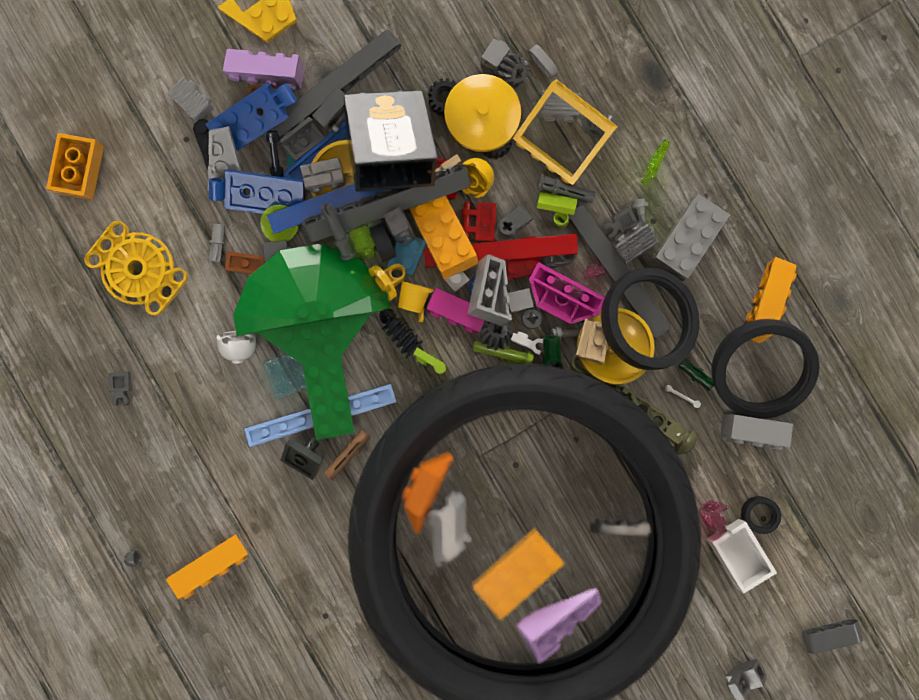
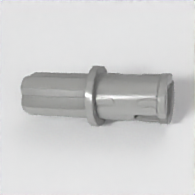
M213 224L212 239L209 241L211 243L209 261L218 263L221 261L222 245H225L223 242L225 225Z

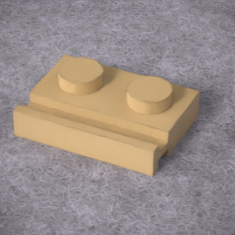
M585 319L575 357L603 364L608 342L603 333L602 323Z

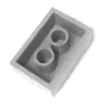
M723 414L720 437H726V442L744 444L745 440L746 445L763 447L764 444L765 448L783 450V446L790 447L793 424Z

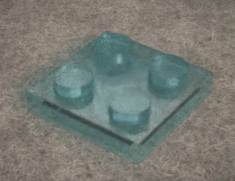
M290 355L263 363L276 400L307 389L303 366Z

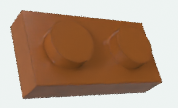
M227 251L225 271L252 274L265 263V257Z

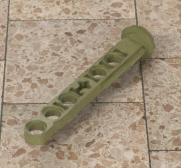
M574 357L570 362L571 371L590 377L584 368H576L574 362L579 360V357ZM614 385L615 390H620L622 395L628 396V399L637 406H643L646 409V414L652 420L654 417L661 419L662 425L659 428L668 438L671 445L676 448L675 452L677 454H686L693 449L697 441L696 432L693 429L688 432L679 423L643 397L635 394L625 385Z

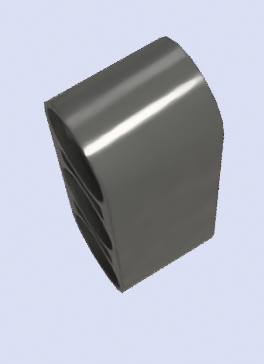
M856 619L843 620L802 632L807 652L811 654L838 649L863 641L859 622Z

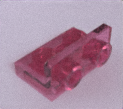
M714 500L703 503V507L698 510L707 530L719 535L727 532L725 528L727 525L726 521L719 513L729 509L728 505Z

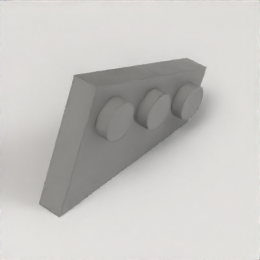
M230 127L210 130L208 191L210 178L225 180V169L242 171Z

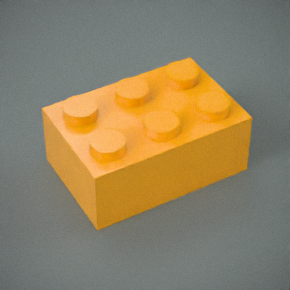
M57 133L46 189L58 195L93 201L104 145L95 139Z

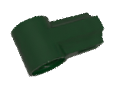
M546 335L542 337L544 357L542 364L549 365L551 362H557L554 367L563 368L560 336Z

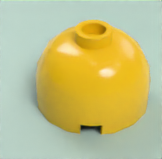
M468 159L462 164L466 165L471 185L462 189V191L467 195L471 193L476 198L483 197L493 186L494 171L483 159Z

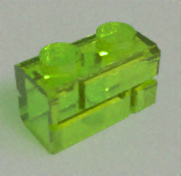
M363 226L350 231V238L359 257L365 260L374 258L378 251L368 227Z

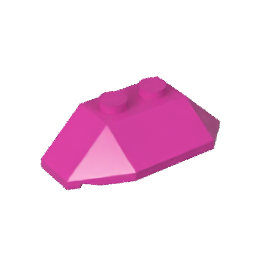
M539 262L537 263L529 278L536 307L568 324L577 323L599 315L605 297Z

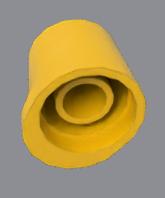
M402 281L398 307L419 313L417 321L423 322L424 306L429 293L434 292V289Z

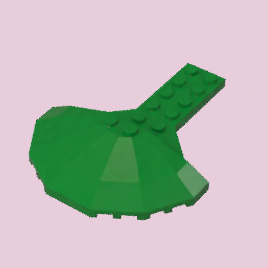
M324 244L279 250L248 277L233 313L237 337L257 333L302 364L316 440L354 433L341 356L371 313L390 309L386 290L382 291L375 281L377 277L370 275L369 268L360 258L354 257L346 261L342 260L340 250Z

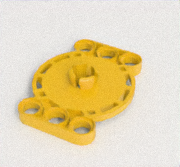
M121 221L112 222L84 258L85 264L93 269L101 268L102 281L107 291L121 302L132 305L145 304L146 312L153 316L161 315L189 279L186 270L174 268L172 254L161 240L146 233H129L128 226ZM117 225L123 226V233L121 235H116L114 232ZM137 236H145L148 238L144 240L137 238ZM105 240L111 241V248L109 250H104L102 247ZM153 240L157 241L162 247L159 248L153 244ZM165 251L168 255L169 262H167L166 257L164 255ZM94 255L99 257L97 265H92L90 262L91 257ZM133 263H142L143 270L139 275H135ZM178 271H181L184 275L183 280L180 282L174 280V275ZM169 286L172 293L170 296L164 297L162 290L164 287ZM115 289L118 293H120L121 297H119L113 290ZM128 297L137 298L138 302L128 301L127 299ZM151 303H159L160 308L157 312L151 311Z

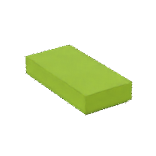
M540 192L537 208L575 215L577 198Z

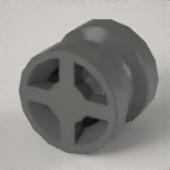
M535 309L527 310L522 316V323L528 329L537 328L542 321L541 314Z

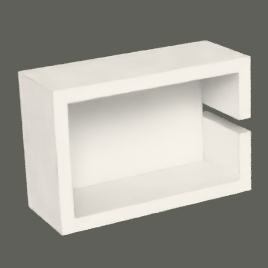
M738 519L725 527L726 532L720 530L707 538L708 543L736 589L743 594L777 574L745 521Z

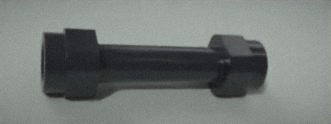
M270 130L266 132V142L270 144L272 161L270 174L271 176L283 177V167L279 163L277 142L280 141L278 131Z

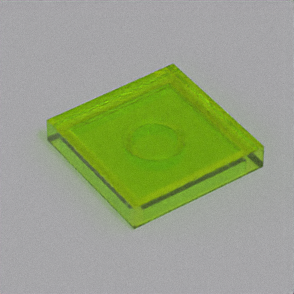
M663 140L657 147L644 173L641 184L647 186L655 178L671 142Z

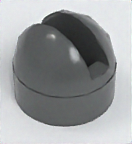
M137 550L130 551L124 556L126 558L124 563L129 567L139 566L141 563V555Z

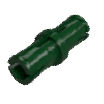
M687 358L679 364L678 368L688 374L693 382L696 381L707 391L714 387L713 379L706 375L702 368L696 367Z

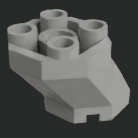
M452 491L445 497V503L441 507L436 505L428 515L430 517L428 522L433 527L434 562L439 568L443 566V561L448 563L465 548L463 544L465 540L468 543L472 540V537L466 531L465 497L460 491L457 494L455 491Z

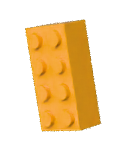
M446 195L409 208L444 280L479 264L477 255Z
M533 528L472 583V587L496 616L502 620L565 563L540 533Z

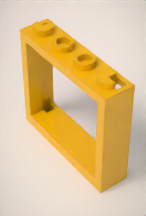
M556 79L551 82L513 139L518 147L528 150L535 160H541L546 164L545 167L549 171L559 174L563 182L574 185L618 126ZM553 92L605 132L574 175L523 136Z

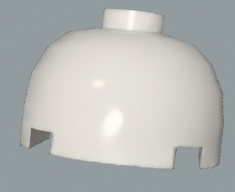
M236 331L224 332L223 337L217 335L218 351L221 356L231 360L232 363H243L255 351L256 334L237 337Z

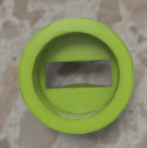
M559 212L554 214L553 219L556 226L563 228L568 225V214Z

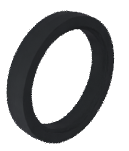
M643 268L622 276L608 290L601 310L602 329L609 346L622 361L638 369L661 370L677 364L691 352L698 337L700 325L699 312L692 293L679 278L662 269ZM646 281L662 286L671 293L679 305L683 323L681 337L675 348L663 357L654 358L640 354L627 343L621 333L618 323L619 302L627 288L636 282Z
M777 319L755 320L739 326L720 343L712 361V379L719 397L733 411L746 417L759 419L773 418L792 411L807 399L814 389L819 376V357L809 337L796 326ZM762 335H780L793 340L802 350L804 366L800 379L788 393L769 402L755 403L745 401L729 390L726 383V368L731 356L742 344Z

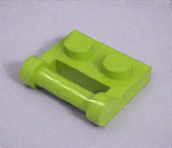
M419 348L415 350L413 355L417 357L415 359L417 362L424 366L430 364L438 374L445 373L446 366L443 362Z

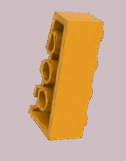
M774 257L767 264L759 287L762 289H759L754 296L752 303L755 306L747 314L745 321L751 322L760 319L780 320L786 311L785 302L791 295L792 290L790 286L796 278L797 273H795L797 265L778 257ZM762 335L750 340L761 344L772 335Z
M237 534L168 577L166 581L177 599L183 597L185 600L195 593L194 589L198 586L204 588L213 582L211 578L218 574L221 577L230 571L228 567L235 563L238 566L247 560L245 556L248 555V552Z

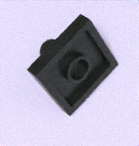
M289 438L285 444L280 461L313 480L323 461V457L314 453L319 443L315 440L312 444L314 439L309 438L303 446Z

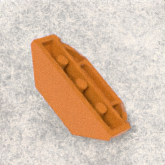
M447 452L420 463L419 467H415L412 471L410 487L406 486L402 494L404 506L414 532L418 535L453 460L451 453Z

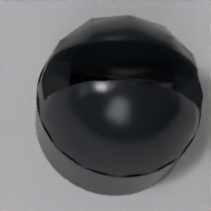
M383 309L379 313V318L386 325L396 318V314L392 309Z

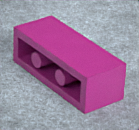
M438 288L435 289L427 306L430 316L440 319L441 316L447 319L446 323L455 327L459 324L465 327L464 331L473 335L475 332H480L485 321L467 314L469 302Z

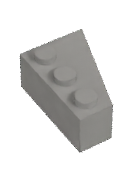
M487 254L479 261L468 315L500 326L512 320V316L509 314L508 303L510 298L507 296L506 285H508L505 260Z

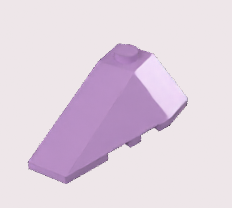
M596 588L537 610L521 619L517 624L520 635L539 663L557 651L561 646L559 642L566 634L571 636L577 622L584 621L601 603L599 592Z

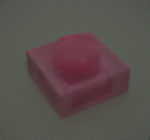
M598 264L587 266V270L582 272L584 280L604 275V265L599 267Z

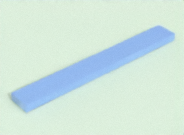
M391 384L348 397L351 416L397 402ZM307 409L251 426L244 430L249 447L314 428L311 410Z

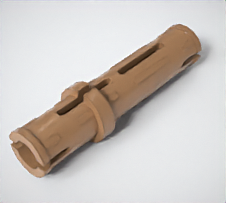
M362 429L352 441L347 443V447L323 473L330 480H333L353 456L361 452L360 449L371 436Z

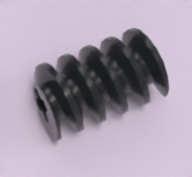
M403 317L394 318L382 330L388 329L386 335H393L391 341H398L396 347H403L401 350L402 354L408 352L407 359L414 354L417 348H420L423 341H415L418 335L411 336L413 329L406 330L408 323L401 324Z

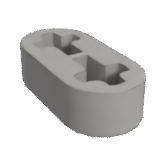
M536 44L528 50L531 59L548 78H552L558 73L556 65L540 46Z

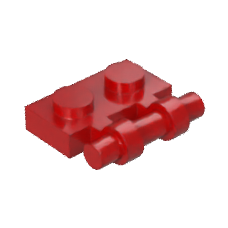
M464 202V209L461 211V216H463L462 228L468 239L470 234L473 233L475 234V241L494 242L496 203L477 202V210L471 209V202ZM471 217H476V227L470 226Z

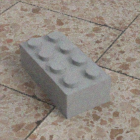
M697 194L692 198L651 261L682 281L688 279L730 214L700 194Z

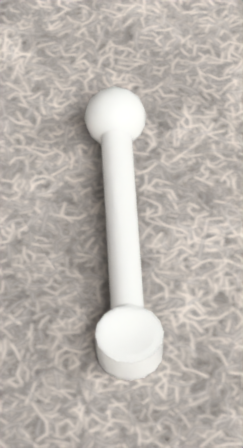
M671 385L665 386L666 392H672L690 402L694 408L701 406L699 401H694L672 389Z

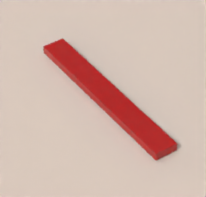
M577 234L471 244L477 255L478 262L487 254L505 261L578 254ZM425 248V268L437 267L429 249Z

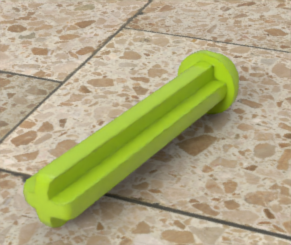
M475 341L473 345L474 352L524 364H532L534 354H531V351L526 353L506 347L504 350L498 347V350L495 351L493 347L487 349V344H482L481 341Z

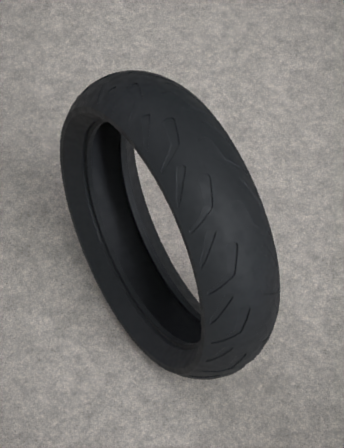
M507 364L475 370L437 386L412 403L389 426L371 452L357 483L349 516L348 557L352 582L360 608L377 641L403 672L415 683L439 699L610 700L633 685L654 666L665 653L683 624L693 599L700 568L701 527L694 491L679 456L657 424L634 402L608 385L568 369L538 364ZM513 410H537L561 415L580 423L604 439L621 457L634 477L642 496L647 522L651 527V531L648 534L647 556L641 580L629 605L618 620L600 637L580 650L564 657L541 663H509L488 659L469 652L446 638L425 618L411 597L401 573L396 547L398 510L402 494L413 469L418 466L425 455L438 442L461 426L484 416Z

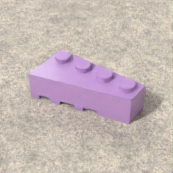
M227 49L223 67L224 74L231 81L239 82V80H245L253 85L269 82L271 88L287 83L292 91H295V89L301 90L305 71L300 56L297 54H292V58L285 57L284 53H276L274 57L266 52L259 51L256 55H253L251 51Z

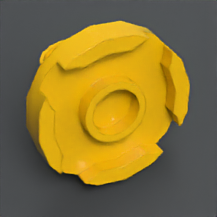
M400 264L391 265L384 271L378 265L369 268L370 275L377 277L375 281L382 291L386 290L389 301L396 298L397 293L394 287L404 281L405 268ZM394 270H400L403 274L401 277L395 278L391 273Z

